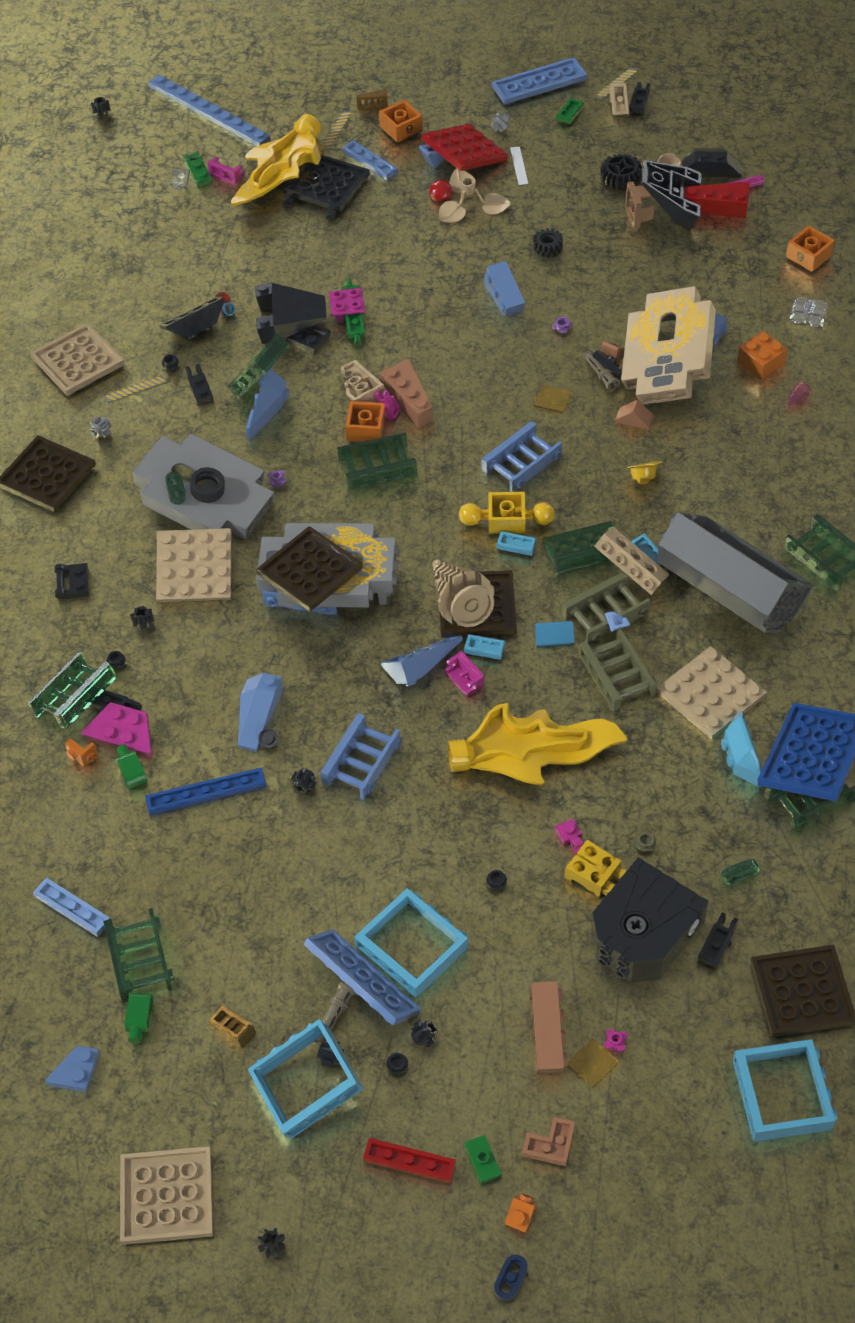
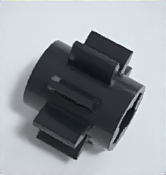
M97 97L94 99V103H91L93 114L96 113L99 117L106 116L108 111H111L109 100L105 101L103 97Z
M144 606L134 608V613L130 614L133 627L137 626L140 630L150 627L151 622H154L151 608L147 609Z
M306 768L299 769L298 772L295 771L291 777L293 788L300 793H306L309 789L313 791L317 783L314 777L315 774Z
M420 1019L414 1023V1027L411 1028V1037L417 1045L422 1046L425 1044L429 1047L435 1043L438 1029L432 1021L426 1020L424 1022Z
M322 1042L317 1057L322 1061L321 1065L329 1068L332 1065L334 1066V1064L339 1065L340 1063L328 1042Z
M274 1228L273 1231L264 1229V1235L257 1238L261 1244L258 1246L259 1252L265 1251L267 1259L274 1255L278 1258L280 1250L286 1249L285 1244L282 1243L285 1240V1235H278L277 1228Z

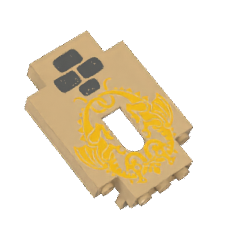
M696 286L647 294L645 311L629 313L621 381L626 390L636 389V397L643 405L691 398L693 381L710 378L716 310L711 300L701 301V296ZM676 320L674 339L659 341L661 322Z

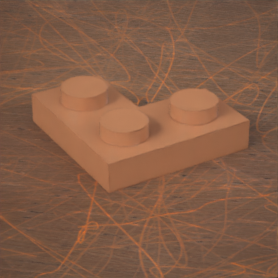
M553 1117L549 1137L527 1132L522 1157L566 1166L575 1121Z

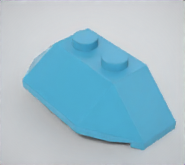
M739 711L725 730L724 739L721 740L722 749L727 752V764L729 767H732L734 775L757 787H763L758 786L757 780L762 771V766L743 711Z

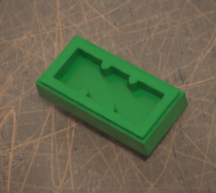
M570 98L556 115V120L571 124L584 107V102Z
M485 1135L464 1142L465 1149L480 1185L502 1178L501 1171Z

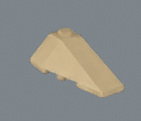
M356 360L341 367L346 394L351 401L381 403L375 398L377 391H380L383 395L385 392L383 383Z

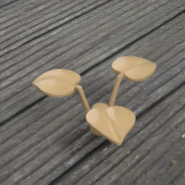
M456 168L449 183L454 193H461L460 203L458 204L455 201L443 203L439 209V220L445 223L461 221L466 215V209L461 207L464 195L470 196L474 192L483 203L482 210L488 215L502 213L510 207L511 203L508 199L497 193L486 194L485 200L482 199L478 188L475 187V178L470 173Z

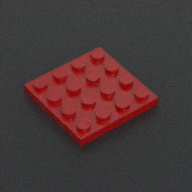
M471 124L422 133L421 137L426 144L460 171L507 161L509 156L502 148L495 145L492 140L485 137L483 133L479 132Z

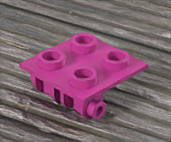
M362 288L329 291L331 313L338 322H343L347 314L365 313Z

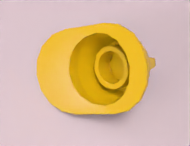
M662 461L643 463L627 468L630 469L633 480L638 481L639 484H648L650 480L655 478L657 465L661 464Z

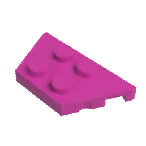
M110 702L81 732V735L116 746L127 745L130 750L151 756L153 754L150 744L151 734L148 727L149 717L143 711Z

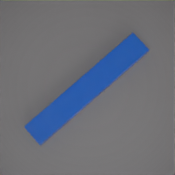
M261 767L145 795L149 815H154L267 786Z

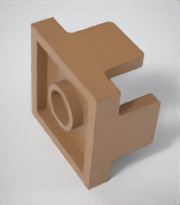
M627 182L625 208L634 229L640 228L641 222L652 220L654 217L653 205L642 207V201L652 198V196L644 186H635L634 182Z

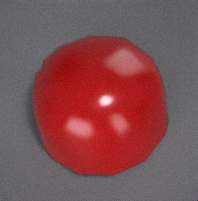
M437 180L430 185L429 196L433 201L441 203L452 198L453 189L448 181Z

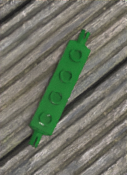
M346 278V286L341 287V290L357 289L358 286L352 285L351 278H349V282L348 278ZM362 313L347 314L345 319L348 339L354 338L355 346H357V341L360 346L361 338L365 337Z

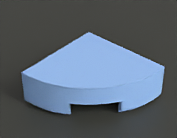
M616 612L605 613L611 632L630 625L627 618Z

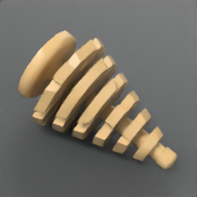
M439 559L432 563L438 608L442 616L451 624L453 617L458 626L474 627L483 623L490 616L494 607V587L490 585V581L479 572L448 562H442Z

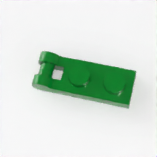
M195 151L191 155H183L184 162L198 187L213 183L199 151Z

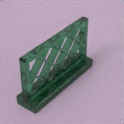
M612 521L542 538V542L554 563L556 574L611 561L596 547L591 546V544H596L599 541L596 539L597 536H603L605 532L601 530L610 529L612 526L615 527ZM591 533L593 536L588 537L584 536V534ZM571 537H572V538H576V539H575V541L573 542V541L567 540V538H571ZM583 540L588 543L586 545L579 544V541ZM551 542H557L558 545H557V546H554V545H550L549 543H551ZM564 544L570 546V548L567 550L561 548V546Z

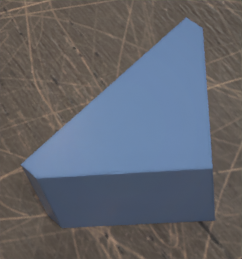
M429 145L419 146L425 161L434 169L446 160Z

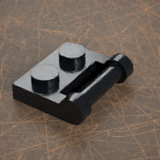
M314 325L307 328V330L319 334V337L302 330L286 338V342L315 354L329 338L331 331Z
M87 563L72 565L56 564L54 566L57 581L55 597L57 599L89 596ZM64 574H69V589L67 590L64 589Z

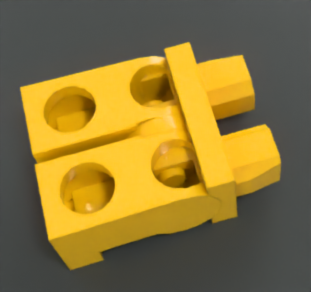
M586 840L577 852V855L566 866L564 878L580 883L600 897L602 894L607 895L615 886L612 880L619 881L627 870L621 867V860L615 859L611 854L591 841Z

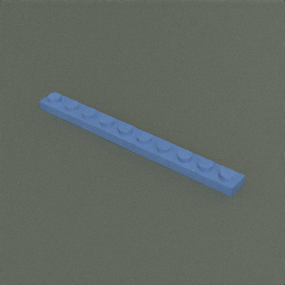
M160 74L149 81V87L256 146L268 143L271 140L270 135Z

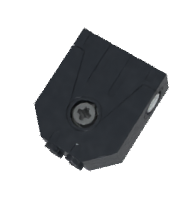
M638 857L592 912L591 937L596 960L601 966L610 968L618 977L627 979L630 982L661 979L695 933L704 924L709 901Z

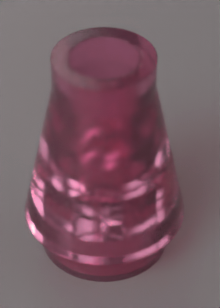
M804 382L797 383L786 400L787 404L794 407L807 398L811 392L810 387Z

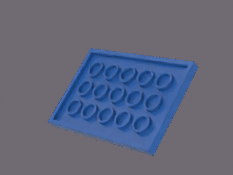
M793 703L757 779L758 786L838 801L855 761V714Z

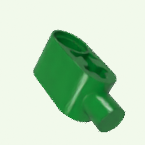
M120 745L117 748L119 757L116 758V761L128 789L147 783L145 772L136 752H130L127 745Z
M129 994L125 1017V1031L129 1032L128 1041L130 1043H141L142 1032L148 1033L153 1008V994Z

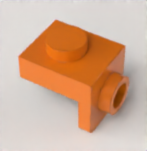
M71 738L65 742L67 756L72 761L76 760L83 767L92 762L98 755L96 744L93 742L84 749Z
M521 1193V1196L516 1195L513 1197L504 1224L526 1233L538 1203L534 1202V1198L530 1195Z

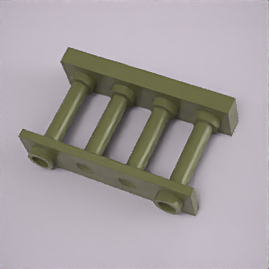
M624 571L562 603L563 617L568 619L575 616L587 630L586 641L588 644L597 642L603 636L611 633L605 613L597 603L606 600L618 614L627 618L629 623L639 617L646 616L650 612L651 600L647 598L640 602L627 588L629 576ZM622 592L633 606L624 610L612 595ZM591 608L602 623L593 627L581 612Z
M621 628L617 629L615 641L596 648H590L587 641L579 644V656L613 712L620 710L621 701L624 697L647 689L651 697L655 696L656 679L650 676L633 649L628 635L624 634ZM618 647L624 653L605 662L598 661L596 658L597 655ZM629 661L633 667L614 676H607L605 669ZM636 675L642 681V683L621 691L616 690L614 687L615 683Z

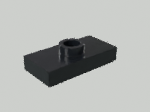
M596 350L592 356L616 375H622V367L616 363L617 360L613 356H606L600 350Z

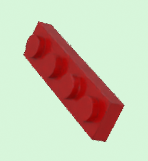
M369 1138L363 1156V1162L449 1184L451 1183L456 1165V1159Z

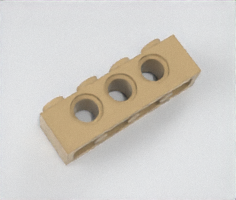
M613 526L603 534L594 546L651 595L670 575Z

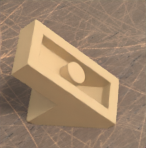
M626 83L610 85V104H612L613 117L629 115Z

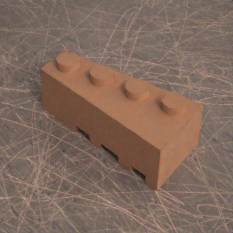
M408 358L379 372L380 382L384 384L385 390L390 393V396L395 397L401 410L418 429L433 421V407Z
M557 981L533 982L530 987L531 1014L532 1018H534L533 1036L535 1039L537 1074L561 1073L564 1071V1066H568L567 1052L563 1053L562 1044H566V1033L561 1031V1022H564V1010L559 1009V1001L563 1000L562 988H558Z

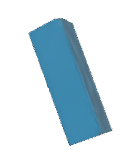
M573 621L536 623V646L574 645Z

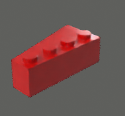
M750 182L684 187L683 198L700 205V214L746 218Z

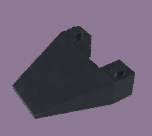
M644 160L642 162L641 184L672 220L681 227L691 229L699 219L700 205L684 199L683 192L684 187L700 186L702 173L684 166Z
M275 283L255 286V294L260 311H273V315L256 318L257 332L262 344L280 341L327 320L326 298L324 295Z

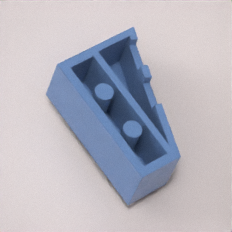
M503 261L487 266L483 284L504 317L523 311L525 301L507 262Z

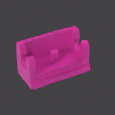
M215 156L208 162V170L211 176L236 185L245 175V171H240L243 166L239 165L236 169L230 168L227 165L216 162L219 157Z
M462 651L446 662L449 666L445 668V673L467 697L484 687L483 673Z

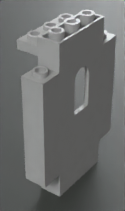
M191 433L180 444L162 436L159 441L154 442L151 451L144 455L142 462L136 465L132 472L134 483L139 485L142 505L191 530L231 528V533L246 540L273 503L274 492L261 486L264 480V470ZM178 465H183L193 471L205 467L214 468L224 476V494L215 502H200L192 496L190 483L174 476L172 469ZM206 479L199 488L211 491L216 489L218 484L213 480Z

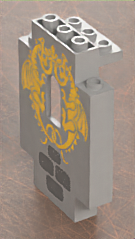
M286 523L284 537H262L258 567L308 526L318 531L349 554H358L363 557V568L317 607H369L370 600H373V593H378L379 605H387V597H390L391 593H393V585H397V574H394V572L398 571V560L395 559L399 557V545H396L395 538H378V531H375L374 524ZM257 574L258 592H277L279 607H302Z

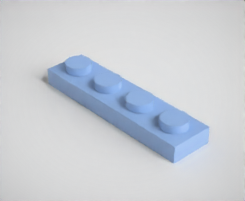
M45 878L33 892L34 897L97 937L111 922L110 917L48 878Z

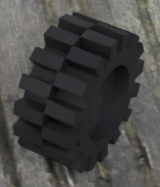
M546 228V231L541 229V233L538 231L534 235V251L536 250V253H539L540 256L543 254L545 257L548 255L553 257V254L557 256L563 250V236L558 230L554 232V229H551V231L549 228Z

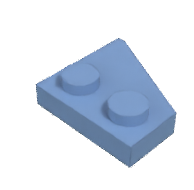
M77 1045L46 1078V1085L87 1092L97 1063L99 1050Z

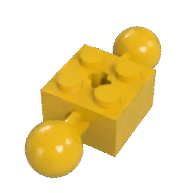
M488 492V509H480L474 503H466L459 510V519L467 526H474L481 519H489V534H500L501 531L525 534L526 519H533L538 525L544 526L550 524L555 517L554 508L546 502L536 504L533 509H525V492Z

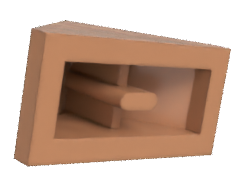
M603 341L601 352L606 356H613L617 360L616 363L619 364L624 358L625 348Z
M637 399L619 408L615 423L649 430L654 415Z

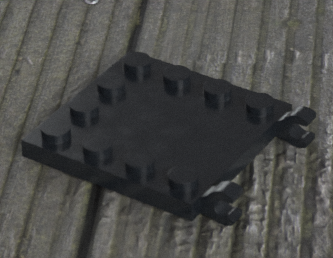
M321 155L318 165L312 162L305 163L299 170V178L292 179L285 187L283 195L285 202L283 205L290 207L293 198H297L325 207V212L328 213L325 218L333 220L336 211L341 212L368 178L370 170Z

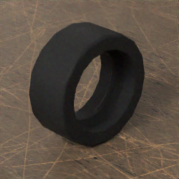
M205 467L196 470L191 475L190 491L192 496L198 501L205 503L215 502L224 494L225 480L220 471ZM209 479L215 481L218 487L211 491H205L198 488L197 483L201 480Z

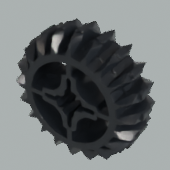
M619 153L618 155L613 154L612 157L608 156L607 159L603 160L600 167L602 182L606 183V186L610 185L611 188L616 187L617 190L619 188L623 190L627 188V182H634L636 186L642 178L641 161L637 160V157L632 158V155L627 156L626 153L624 155Z

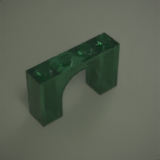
M276 334L260 353L256 354L227 387L234 395L241 398L274 365L290 345Z

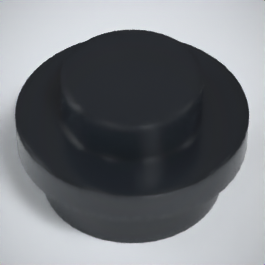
M168 354L164 356L162 366L166 370L176 369L179 366V360L175 355Z
M112 651L108 654L106 662L110 668L119 669L124 666L126 659L120 651Z
M266 728L259 733L258 740L263 747L272 748L278 742V735L273 729Z
M493 870L488 874L486 883L493 890H501L507 884V877L502 871Z
M393 1053L387 1059V1069L396 1075L404 1073L408 1068L407 1057L401 1053Z

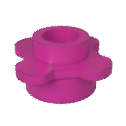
M613 1029L607 1030V1041L604 1042L605 1048L614 1052L624 1051L627 1033L624 1031L615 1032Z

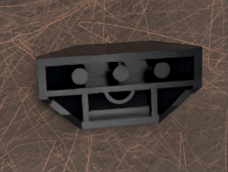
M694 148L681 160L682 166L702 173L701 177L742 178L741 164L726 149Z
M215 297L159 326L161 329L189 339L194 338L198 335V332L208 331L212 329V325L217 323L224 299L222 297Z

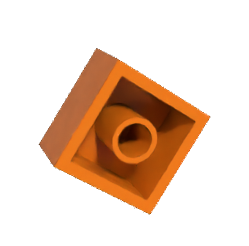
M402 100L379 111L380 127L396 142L423 131L422 115L406 100Z
M808 225L788 242L786 257L813 272L833 255L835 240Z
M762 331L739 346L737 362L762 380L786 364L788 349L765 331Z
M350 401L345 426L346 441L382 443L386 418L385 403Z

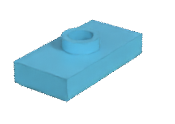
M501 531L496 549L532 556L537 538Z
M645 533L631 541L659 566L661 565L657 562L658 548Z
M468 634L464 653L501 660L505 641Z

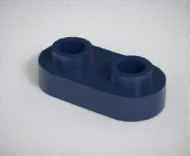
M511 1255L505 1260L494 1284V1292L499 1300L507 1302L516 1297L527 1274L525 1258L520 1255ZM517 1266L520 1270L513 1272L512 1267ZM508 1287L510 1291L508 1293H504L502 1291V1288Z

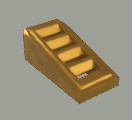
M387 89L357 95V110L385 109L388 107Z
M223 1005L208 1020L209 1024L242 1048L256 1034L251 1023ZM225 1015H227V1017H226V1018L222 1021V1023L220 1024L219 1022L221 1021V1019H222Z

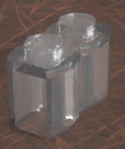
M795 297L790 312V321L798 324L807 323L813 327H823L828 303L820 300L811 301L804 297Z

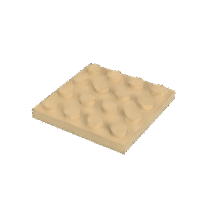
M88 323L30 352L31 358L66 396L125 365L121 356Z
M231 528L157 531V602L231 600Z
M711 646L656 688L657 694L710 739H714L724 731L739 711H743V714H745L767 695L763 688Z
M210 1146L120 1154L121 1245L213 1236Z

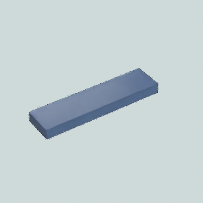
M354 140L343 147L345 154L385 180L398 173V168Z

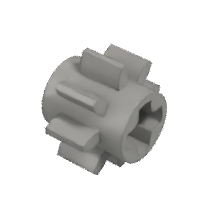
M498 112L491 119L493 122L491 127L495 132L498 129L502 132L510 125L508 123L509 117L506 113L502 115Z
M98 416L90 421L92 424L90 431L95 437L104 438L111 433L109 430L111 423L107 418H100Z

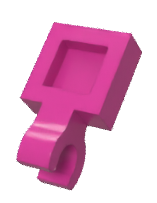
M385 390L383 395L380 391H377L375 398L379 402L385 403L386 417L389 421L395 420L401 409L394 396H390L387 390Z
M574 819L555 826V832L563 845L570 843L577 854L581 846H583V841L581 840L582 832Z

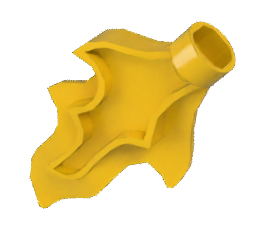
M303 114L295 122L294 129L281 139L256 146L246 154V161H258V166L252 172L250 179L239 188L231 200L232 206L263 197L264 194L288 179L299 178L300 171L298 167L304 163L312 162L317 165L319 164L321 155L315 138L321 132V125L314 116Z
M508 703L496 705L491 709L479 728L467 740L448 741V756L452 772L467 771L472 768L504 774L529 784L543 785L544 780L541 776V767L548 764H581L610 746L626 743L627 737L615 723L604 719H592L562 726L553 722L545 709L537 710L527 718H516L511 715Z

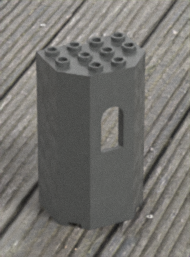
M677 512L672 516L668 529L661 535L657 562L764 633H779L784 628L783 623L791 622L814 586L707 516Z

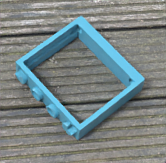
M408 888L354 937L355 947L415 998L468 949V936L462 930H457L448 918L439 915L432 905H427L422 901L419 894L411 892ZM407 904L412 906L455 942L417 979L370 940L374 934Z
M320 1019L313 1024L309 1023L306 1029L292 1035L289 1041L272 1049L269 1055L256 1060L257 1063L248 1069L282 1134L290 1139L364 1089L328 1025ZM324 1035L348 1079L288 1120L264 1076Z
M812 1039L734 1052L733 1063L754 1142L833 1130L835 1121H837V1112L835 1108L831 1107V1091L829 1087L825 1086V1070L819 1065V1049L814 1047ZM807 1054L824 1116L763 1125L747 1062Z

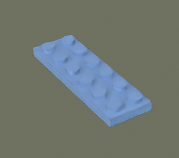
M573 57L493 81L492 88L505 105L587 80V73Z
M332 929L306 939L304 945L310 952L324 962L325 966L335 972L343 982H346L357 995L368 1002L371 1008L379 1012L388 1023L395 1025L420 1013L421 1008L335 930Z

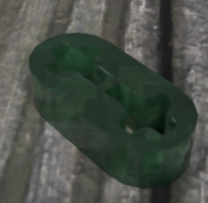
M170 472L166 475L168 497L171 503L180 505L184 503L186 498L183 480L179 473Z
M748 859L724 869L720 875L726 885H732L756 875L760 871V867L755 859Z

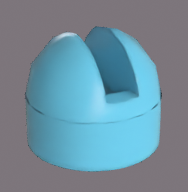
M231 302L224 303L221 312L225 316H231L235 313V305Z

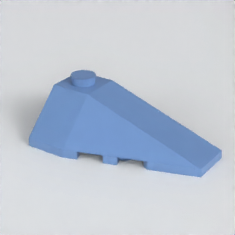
M265 366L258 383L261 386L259 394H255L254 409L250 411L246 426L247 440L249 441L257 435L282 408L285 400L289 398V389H287L286 381L267 366Z
M462 636L449 637L430 644V649L429 647L413 650L411 654L396 656L382 662L381 665L397 684L414 685L417 683V679L424 677L463 640Z
M263 672L247 679L240 694L238 747L257 752L260 746L258 740L259 733L268 727L283 693L282 677Z

